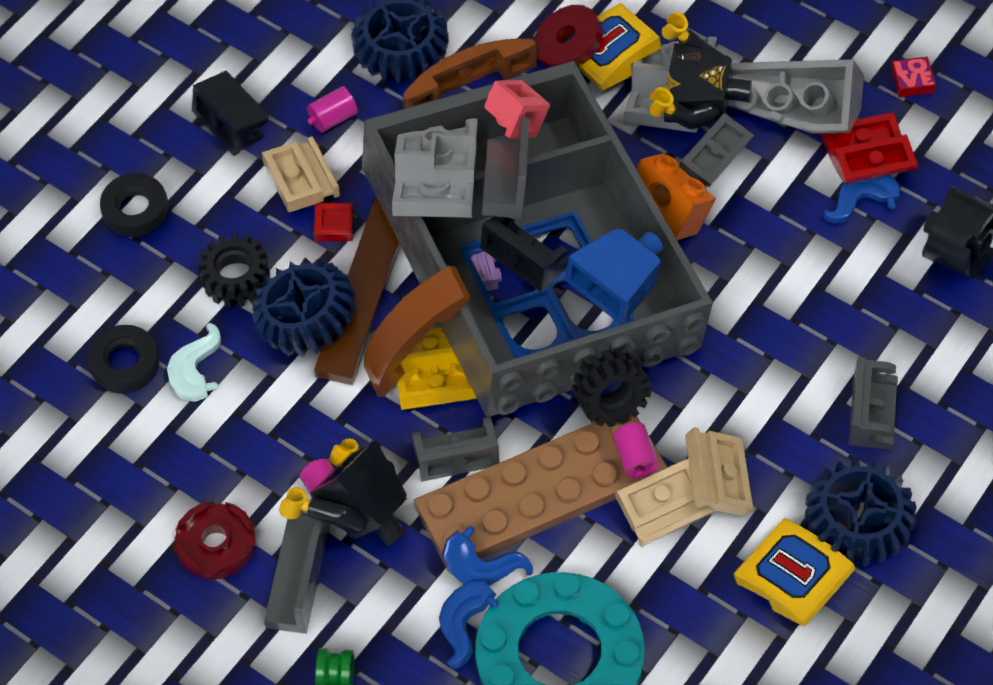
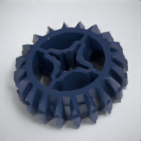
M373 0L372 8L363 7L361 16L355 18L353 32L351 33L353 53L358 59L361 68H368L371 77L381 74L384 82L390 77H395L398 84L404 77H409L414 82L417 74L424 73L434 64L445 59L446 48H448L449 44L447 22L442 17L439 8H432L429 0L421 3L419 0H385L382 3Z
M305 257L300 265L290 261L289 268L283 271L276 268V276L274 278H264L266 287L256 289L257 299L251 302L254 312L252 314L253 323L261 339L265 340L275 352L281 350L288 357L295 351L304 357L309 349L318 354L319 347L324 344L332 347V339L335 336L344 337L343 327L353 325L351 315L357 312L354 302L356 300L355 291L347 275L343 274L342 270L339 271L338 267L332 262L326 264L320 258L311 263Z
M855 458L851 462V467L848 468L839 461L835 466V471L825 468L821 479L815 478L811 485V492L806 496L805 505H807V509H805L804 519L807 523H810L808 531L818 536L820 542H827L832 546V551H839L841 554L846 555V558L853 562L854 558H860L863 566L866 567L870 563L871 557H874L882 564L886 560L887 553L895 557L900 552L901 545L906 546L911 537L910 532L914 530L916 525L914 515L916 514L917 506L916 502L911 501V488L902 487V475L891 478L889 477L891 471L889 465L879 471L875 469L873 459L868 462L867 467L860 466L859 461ZM863 502L864 513H862L861 521L857 522L858 512L856 511H859L860 503ZM838 523L843 524L847 529L843 528ZM876 531L875 533L865 534L866 532Z

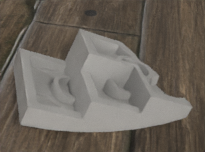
M706 37L705 42L716 49L717 37ZM679 41L661 45L662 49L633 63L632 91L624 111V123L697 133L698 128L688 129L678 123L664 122V113L659 117H654L649 112V107L654 102L649 99L650 94L658 87L666 88L674 43L679 44Z
M467 119L465 127L453 130H446L440 125L424 131H412L397 136L392 216L472 218L478 119Z

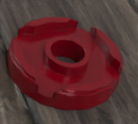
M569 5L560 8L549 15L539 26L534 37L536 55L547 68L574 61L575 64L578 62L584 64L599 49L603 39V28L601 27V21L594 11L584 5ZM575 34L570 41L563 43L567 36Z
M214 501L205 502L190 509L179 520L175 530L174 549L176 556L184 569L199 578L216 580L228 578L236 574L252 559L256 548L255 529L249 516L235 504L225 502V505L215 504ZM212 533H222L226 536L225 541L219 546L209 547L204 544L205 538Z

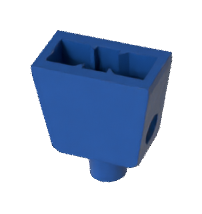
M616 228L569 256L565 281L622 326L657 282L661 261L656 255L663 250L662 242L652 232H646L636 240L623 229Z

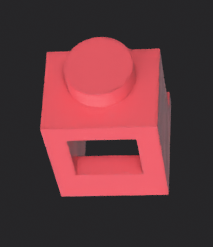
M523 80L494 81L484 108L496 118V122L500 126L507 128L505 135L509 139L519 138L521 116L529 117L528 138L537 137L551 104Z

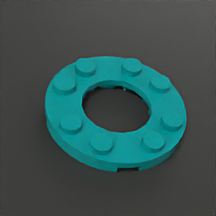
M567 572L544 573L526 578L500 594L496 598L499 606L497 608L490 606L480 623L476 637L475 655L477 672L482 685H546L536 681L524 670L518 657V644L526 629L532 623L551 614H569L577 617L581 622L595 630L601 643V658L596 670L584 681L574 685H638L640 682L644 664V639L638 619L628 603L616 591L596 579Z

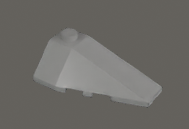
M854 59L732 63V78L752 80L750 102L728 100V107L810 133H850L861 111L864 74Z

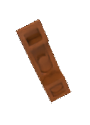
M533 39L492 41L469 47L446 57L427 69L408 87L403 94L404 109L438 100L441 95L496 71H499L504 80H508L537 67L535 41Z
M455 266L444 268L412 290L391 310L373 334L366 349L364 368L378 397H384L405 374L400 363L436 322L449 323L471 298Z

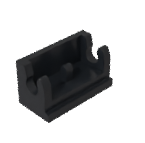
M227 70L193 85L192 112L233 156L264 137L260 130L252 134L251 132L268 123L269 115Z
M493 216L482 224L480 248L538 291L542 292L567 269L568 258L565 256L569 252L568 249L561 246L552 251L516 225L513 218Z

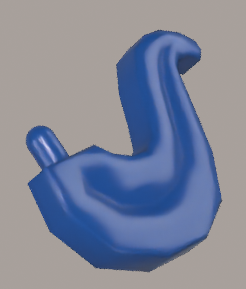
M892 175L843 183L839 193L837 209L835 211L825 210L823 219L834 224L848 221L854 212L858 200L862 198L887 202L888 208L894 209L896 206L895 201L899 200L900 185Z
M473 526L467 527L463 533L457 530L445 541L442 552L443 559L449 572L463 585L469 581H483L488 585H492L517 568H523L526 575L533 573V566L530 560L518 551L507 552L488 561L481 560L475 552V544L469 540L475 531Z
M469 581L454 590L443 603L439 622L441 631L454 649L455 655L447 660V664L452 669L466 664L473 653L472 641L466 629L468 619L474 614L484 611L488 605L493 608L499 606V602L494 599L496 593L486 582Z

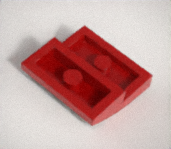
M894 112L857 119L850 133H821L832 164L845 184L918 168L907 134H901Z

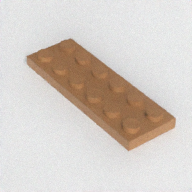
M631 414L626 416L628 420L626 423H641L637 416L635 418ZM619 419L616 420L613 427H608L606 422H604L603 426L596 425L595 422L414 499V507L447 571L449 572L442 552L446 539L457 530L463 533L467 527H474L475 531L469 540L475 544V552L481 559L616 500L615 493L647 478L631 479L626 475L613 440L614 432L624 424H621ZM651 440L660 464L659 468L653 473L655 474L666 469L667 466Z

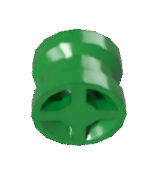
M319 648L316 659L315 685H353L354 650H343L339 654L331 653L329 649Z

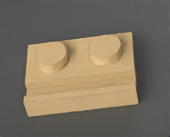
M313 136L307 138L308 142L298 144L296 141L262 152L263 163L288 212L323 202L326 196L333 195L334 198L340 196L339 185Z
M692 428L685 434L695 506L709 505L712 510L745 516L753 510L742 438L713 431L702 433L699 431V428Z
M685 459L615 493V497L632 531H635L639 539L641 548L716 511L712 510L709 505L695 506L689 459Z

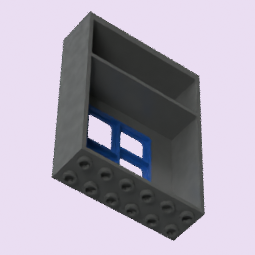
M574 61L508 79L523 80L551 104L537 137L528 138L527 177L522 219H513L516 225L533 237L560 228H568L572 231L581 248L616 228L623 229L636 240L646 232H652L658 236L662 242L663 250L656 255L661 261L657 282L622 326L613 320L610 326L604 329L589 331L576 326L571 321L554 290L555 284L565 281L567 269L542 292L535 288L533 292L501 302H494L487 292L471 261L473 255L484 252L480 248L482 224L487 219L490 220L493 217L482 215L488 139L519 142V138L509 139L505 135L507 128L500 126L496 122V118L484 108L488 93L493 84L364 120L362 169L419 283H423L448 266H455L471 297L449 323L439 322L486 418L497 414H510L521 406L533 402L543 403L549 401L555 395L572 390V385L576 384L573 380L575 373L583 374L579 368L584 362L589 366L592 363L589 357L596 355L600 359L603 357L602 351L609 350L612 356L615 349H621L624 354L628 351L637 359L641 367H653L663 360L677 355H690L702 347L713 305L712 300ZM467 119H478L472 218L392 216L397 136L412 131H424L440 125L446 130H453L465 127ZM535 307H544L555 324L557 330L556 339L551 345L537 350L526 349L516 344L511 338L503 319Z

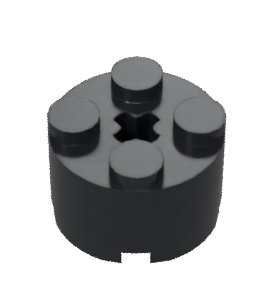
M952 187L948 191L940 211H932L925 221L923 231L929 235L922 250V256L968 278L969 276L972 278L976 277L993 255V248L990 247L993 240V204L966 191Z

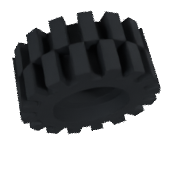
M231 233L232 240L226 241L225 235L218 237L220 244L216 245L212 240L207 244L209 251L203 249L200 254L202 260H199L198 266L202 285L207 296H212L213 302L220 304L223 299L225 307H232V302L237 301L238 307L245 306V299L248 298L250 303L257 299L256 289L264 288V278H270L267 253L264 248H261L259 241L255 240L252 243L251 236L244 234L243 239L239 240L238 233ZM233 263H243L249 266V270L240 277L227 278L220 274L224 267Z
M615 349L613 356L609 350L602 351L603 357L600 359L596 355L589 357L592 363L588 366L583 362L579 367L583 374L575 373L573 378L576 384L572 385V390L576 400L591 422L595 421L596 425L603 426L604 422H606L608 427H613L617 419H619L621 424L628 422L626 416L631 414L635 418L639 415L637 407L645 408L648 404L645 397H651L652 391L649 388L651 382L631 353L627 351L624 354L621 349ZM623 381L615 391L600 395L610 384Z

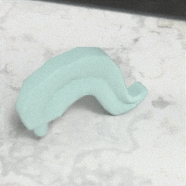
M212 323L206 325V329L209 332L207 336L183 346L171 356L167 366L169 383L180 399L196 402L207 398V391L218 388L216 382L206 383L205 376L196 369L199 362L213 354L221 345L220 331Z

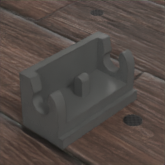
M724 113L684 157L679 167L692 178L701 181L707 189L752 140L754 135Z
M857 357L853 376L848 445L893 450L898 376L891 374L896 373V365L883 361L865 360V357Z
M491 417L483 418V425L480 428L422 439L420 431L412 433V445L421 482L486 469L499 463V445Z

